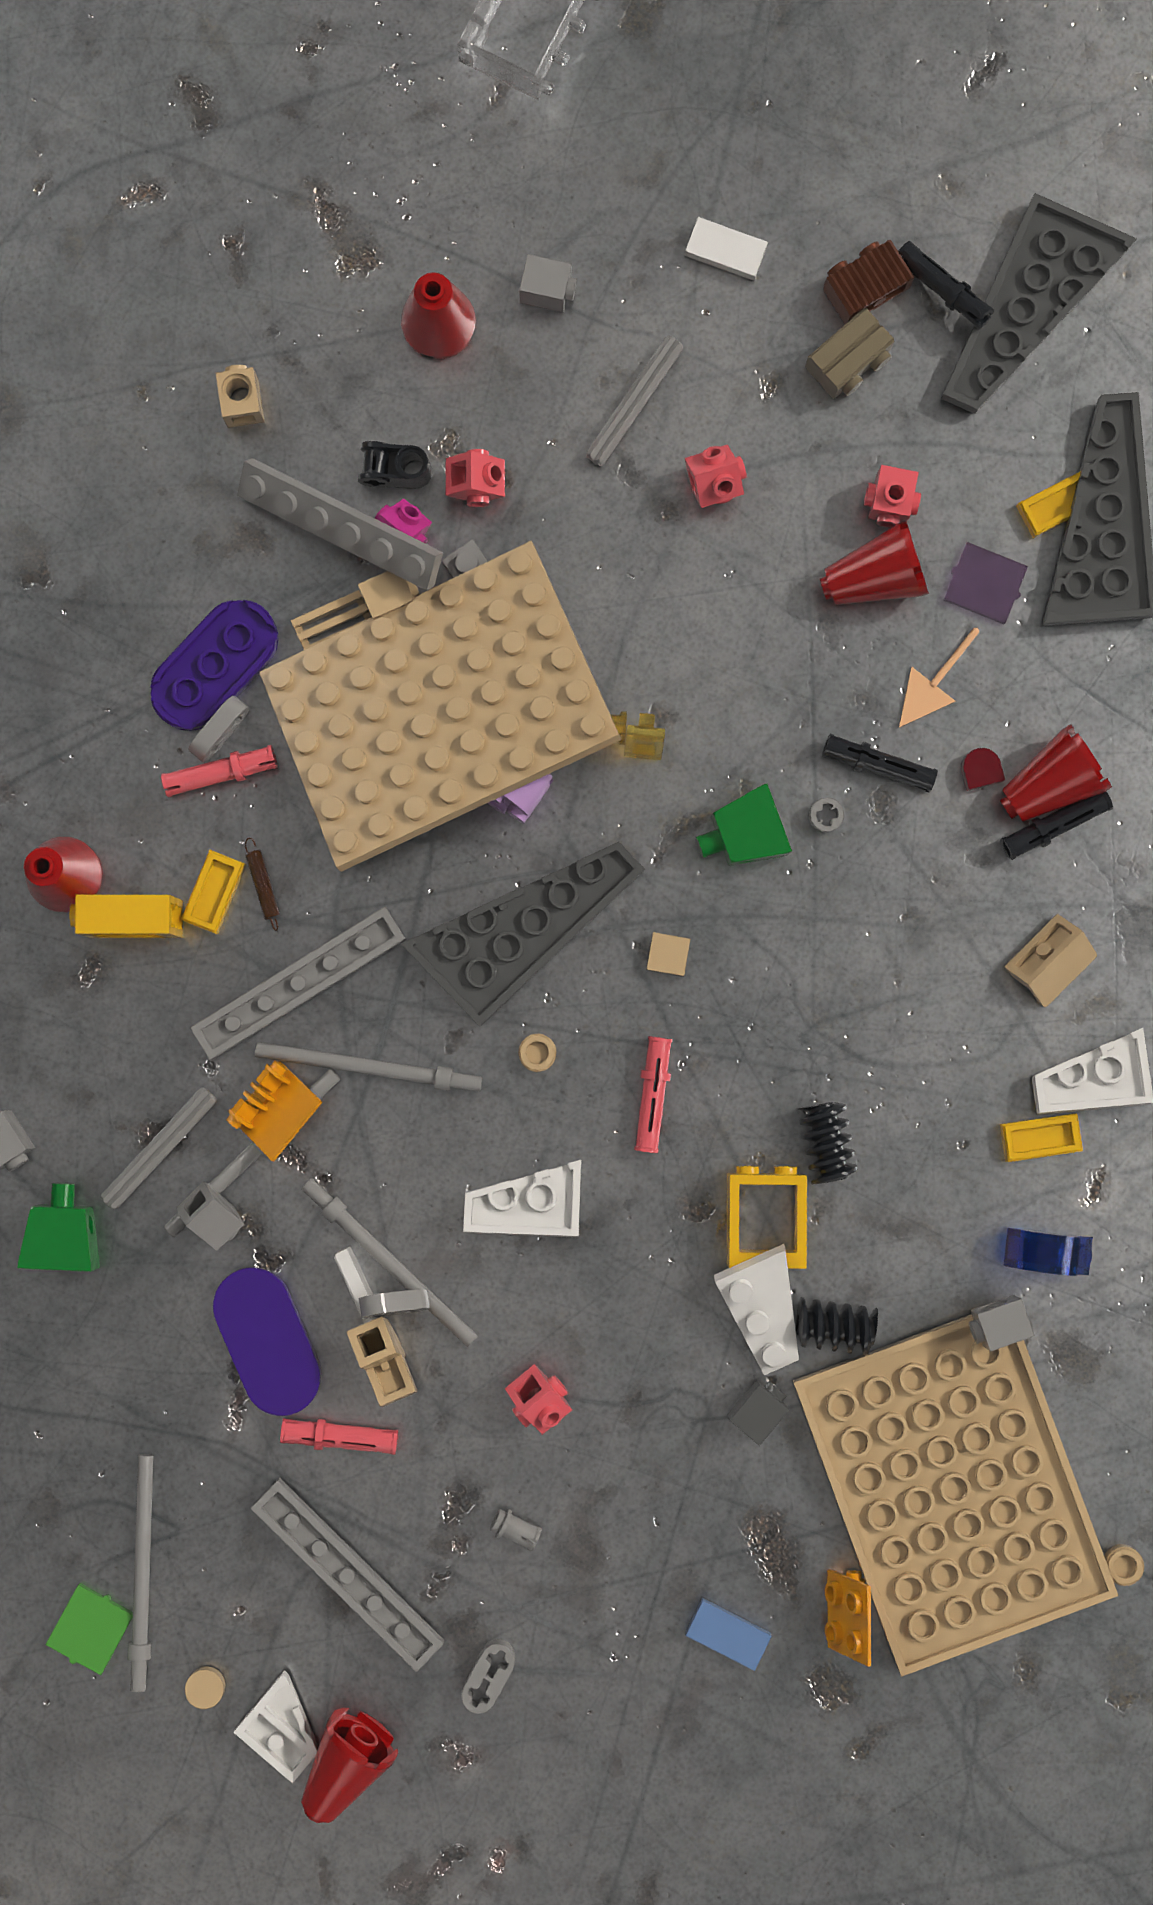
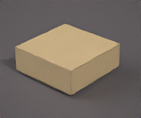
M653 932L646 970L684 977L690 938Z

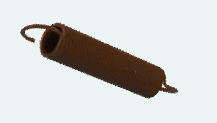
M249 837L245 841L247 852L245 856L260 901L264 919H270L273 929L277 931V920L274 919L277 927L275 929L273 921L269 917L279 915L280 911L276 904L261 850L258 849L251 852L247 850L246 844L248 839H251L256 847L255 841Z

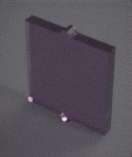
M967 542L957 567L955 566L951 570L953 577L944 601L1005 624L1014 601L1021 596L1019 588L1028 566Z

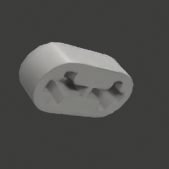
M236 696L228 698L193 739L188 748L189 752L203 763L209 761L245 719L249 712V707Z
M427 1289L379 1293L359 1298L362 1318L408 1314L430 1309Z
M494 1639L488 1642L483 1647L467 1676L461 1695L464 1706L470 1712L479 1714L490 1710L512 1673L515 1665V1651L507 1641ZM499 1650L504 1651V1660L507 1664L500 1663L494 1673L489 1672L492 1660L489 1653L496 1655ZM483 1679L489 1681L485 1693L489 1698L481 1697L476 1702L472 1700L473 1692L470 1688L478 1689Z

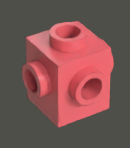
M728 444L712 446L705 449L702 453L685 458L691 490L701 508L713 504L727 503L735 497L744 495L742 479L747 478L746 469L741 456L735 457Z
M471 449L465 453L446 458V496L466 500L467 505L470 507L489 506V501L505 497V459L490 456L489 451L484 449Z
M881 465L876 474L875 483H868L864 505L870 506L868 519L877 520L876 524L879 526L892 528L898 523L908 521L910 515H917L921 499V493L915 492L919 472Z
M535 1364L505 1388L515 1404V1407L512 1409L515 1416L526 1428L532 1424L542 1435L551 1427L556 1426L563 1417L572 1411L564 1398L568 1391L555 1375L548 1378Z

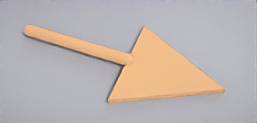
M973 628L932 681L911 667L899 728L956 702L937 685L978 635V628Z

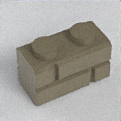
M864 308L810 354L805 367L831 398H837L842 392L849 396L863 383L864 380L861 376L870 368L877 372L891 359L892 355L889 352L895 341L889 332L879 324L873 314L867 308Z

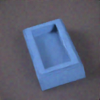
M704 1598L701 1599L685 1631L687 1637L754 1671L772 1637L771 1632Z

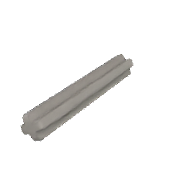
M665 337L588 449L587 458L595 465L601 467L605 464L682 352L683 345L674 337Z
M206 1088L199 1089L101 1194L102 1201L113 1210L119 1208L217 1101L215 1096Z

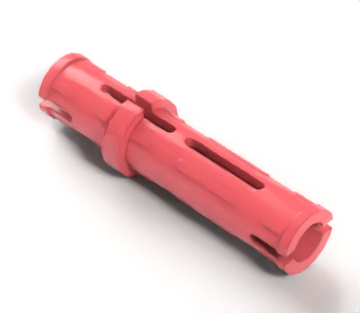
M268 745L267 747L242 754L234 751L227 758L170 773L161 774L163 788L167 789L165 794L169 798L173 795L236 779L238 782L244 781L248 775L278 769L276 755L272 753L274 749L272 745Z
M648 1036L649 1043L645 1070H641L640 1078H644L634 1150L658 1153L666 1081L671 1079V1073H668L672 1039ZM657 1059H658L657 1072H655V1071H656V1063H657ZM655 1074H656L655 1090L653 1091L654 1080H655ZM652 1099H653V1107H652L650 1130H648V1127H649V1119H650V1111H651V1103H652Z
M283 1418L280 1434V1443L314 1446V1450H323V1447L382 1452L396 1455L398 1430L336 1425L326 1423L325 1419H318L317 1422H307Z

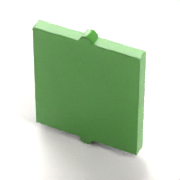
M79 1583L45 1645L70 1658L69 1662L71 1664L77 1662L102 1675L133 1618V1612L112 1601L109 1594L103 1596Z

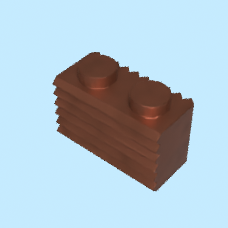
M887 240L881 245L878 241L873 242L859 253V259H855L849 264L846 260L841 261L827 272L828 277L826 278L823 290L831 301L832 306L835 307L836 312L839 313L844 325L864 308L871 312L910 288L914 276L891 240Z

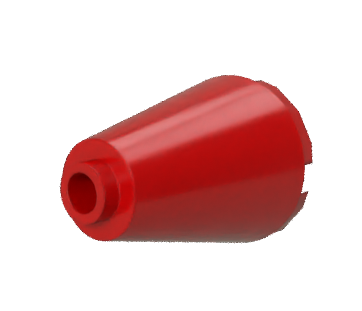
M435 272L424 274L417 280L401 315V326L406 341L414 351L421 355L431 356L433 359H445L456 356L465 349L471 341L476 323L474 308L467 296L444 275Z
M907 521L898 523L824 569L826 577L820 578L826 600L833 598L836 605L920 597L929 594Z
M1070 724L1063 728L1002 789L1005 797L1000 802L1011 819L1019 816L1023 822L1104 793L1112 788L1108 778L1100 782L1104 778L1100 773L1101 766L1079 733L1075 734L1074 727Z
M56 837L49 839L31 851L24 862L27 887L33 898L47 909L57 912H69L71 904H75L76 895H95L101 888L103 871L100 859L86 843L76 838Z
M340 1708L334 1710L331 1717L327 1720L301 1799L306 1816L316 1823H330L334 1821L392 1766L398 1755V1748L393 1751L391 1746L394 1740L392 1734L379 1721L360 1711L356 1717L346 1714L350 1708Z

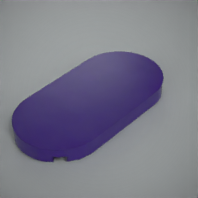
M231 600L216 606L155 671L150 688L152 706L157 715L168 725L176 729L185 731L198 730L206 725L231 696L238 697L256 678L259 672L269 664L276 653L278 631L270 614L261 605L248 600Z
M246 1267L233 1272L222 1281L215 1293L213 1313L246 1393L255 1406L268 1414L276 1416L295 1414L306 1408L316 1396L319 1390L322 1371L319 1359L291 1294L284 1281L266 1269Z

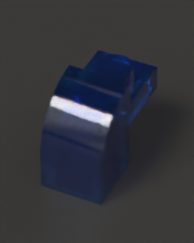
M1007 1228L1004 1266L1066 1276L1089 1275L1090 1263L1092 1261L1093 1237L1058 1234L1033 1229Z

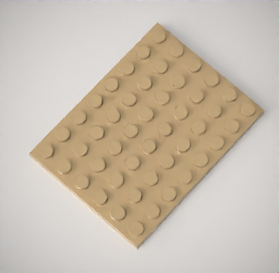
M532 540L415 596V601L375 620L370 618L259 672L335 866L339 871L342 872L622 740Z
M972 1314L868 1352L867 1356L860 1355L792 1380L866 1584L871 1586V1597L901 1677L1119 1596L1024 1340L990 1352L983 1347L982 1343L976 1344L969 1327V1322L974 1320Z

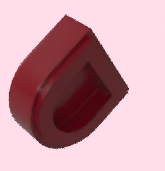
M974 749L962 761L961 772L967 791L1005 781L1001 761L998 755L990 749Z

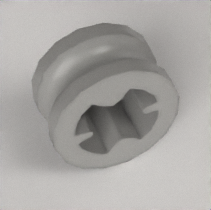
M833 798L819 799L809 809V822L813 828L820 832L833 831L844 820L843 807ZM823 804L830 805L829 810L834 809L836 812V818L831 819L829 822L830 826L822 825L823 820L818 821L816 817V812L822 811Z

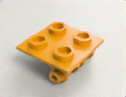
M276 1060L271 1065L266 1064L264 1066L265 1069L256 1079L259 1085L253 1081L250 1083V1086L255 1091L251 1094L245 1090L242 1094L247 1100L245 1101L240 1098L234 1107L228 1110L230 1115L226 1119L234 1128H240L273 1162L322 1104V1101L281 1061Z
M828 1569L827 1584L825 1586L828 1610L825 1636L828 1648L869 1667L871 1666V1586L866 1584V1580L862 1578L861 1571L848 1570L846 1575Z

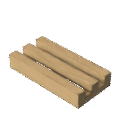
M357 590L291 620V623L305 650L357 624L312 644L309 643V638L360 615H363L365 619L363 621L372 618L360 590ZM355 603L358 604V607L305 631L302 628Z

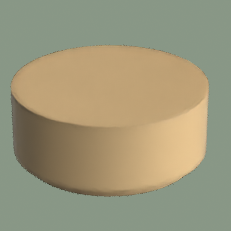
M532 1034L526 1037L521 1042L518 1051L522 1065L534 1072H541L550 1068L557 1054L553 1041L543 1034Z
M1118 1544L1106 1551L1104 1557L1114 1583L1121 1586H1129L1139 1581L1144 1572V1561L1134 1548L1129 1545Z
M204 1666L192 1672L185 1685L187 1700L191 1705L199 1709L214 1707L224 1695L226 1688L225 1679L216 1668Z

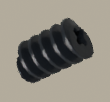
M829 1102L797 1108L798 1110L808 1111L810 1114L800 1120V1125L812 1127V1130L802 1137L803 1140L815 1142V1145L807 1149L805 1153L806 1155L818 1158L816 1162L808 1166V1170L820 1172V1176L812 1180L811 1184H822L847 1179L849 1175L858 1170L856 1164L845 1162L855 1155V1150L842 1146L852 1140V1135L840 1132L841 1129L850 1124L849 1120L837 1117L838 1114L847 1109L846 1104Z
M803 1297L800 1298L795 1331L796 1335L800 1338L801 1347L805 1348L810 1337H813L816 1348L821 1350L825 1340L828 1339L834 1352L837 1351L842 1341L846 1344L848 1354H852L857 1343L861 1345L863 1356H867L871 1346L874 1345L877 1333V1307L873 1309L869 1317L865 1306H859L855 1315H853L851 1305L845 1303L838 1314L835 1302H828L823 1311L820 1300H813L809 1309H807L805 1299Z

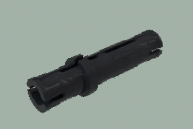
M908 241L899 249L898 252L911 273L945 301L947 308L951 311L955 309L961 313L977 329H981L991 319L990 315L994 313V309L978 298L971 291L969 284L965 281L959 282L944 268L924 254L913 242Z
M831 733L828 736L822 753L824 758L827 757L851 765L854 771L861 773L862 770H866L925 790L930 793L934 786L938 773L937 769H931L870 748L871 744L862 742L860 745L834 736Z
M1104 792L1067 805L1042 819L1036 817L1029 821L1028 826L1007 837L1001 838L1003 850L1009 859L1014 860L1016 857L1039 845L1046 847L1051 844V839L1106 811L1112 810V800L1108 793Z

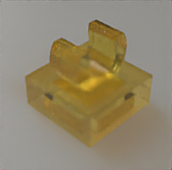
M640 713L638 726L627 725L624 756L654 760L662 759L665 729L654 728L655 714Z

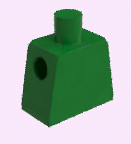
M767 783L715 811L711 815L715 830L696 836L697 845L703 858L723 851L729 866L784 857L792 852Z
M52 1183L51 1204H38L31 1207L17 1268L89 1272L99 1268L100 1262L94 1210L91 1206H74V1183Z

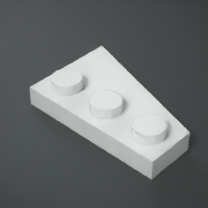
M1143 1028L1034 1075L1032 1083L1037 1115L1153 1104V1091Z
M581 1160L465 1193L463 1233L579 1237Z
M785 1245L777 1246L715 1274V1283L763 1374L767 1375L798 1361L799 1355Z

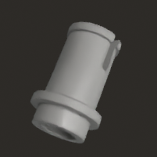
M499 1509L492 1521L490 1531L496 1533L495 1538L500 1539L501 1536L532 1551L535 1547L534 1542L537 1543L542 1528L512 1515V1510L510 1509L506 1511Z

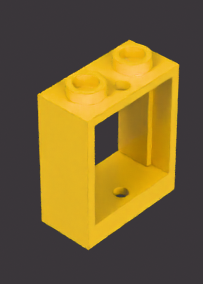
M76 895L75 904L70 906L69 920L71 927H75V934L90 938H183V920H181L183 900L172 895Z
M736 1166V1173H727V1266L731 1268L769 1251L762 1249H739V1184L795 1185V1250H786L788 1269H807V1175L797 1174V1167L774 1166V1173H759V1166Z

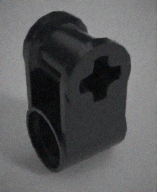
M365 441L361 443L364 459L362 473L358 474V482L360 484L378 488L402 487L418 489L427 485L431 480L432 467L425 451L420 447L388 444L379 441ZM417 460L423 463L420 471L415 474L404 472L405 466L411 461Z

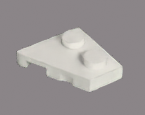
M285 1670L233 1732L292 1784L316 1756L319 1747L291 1678Z

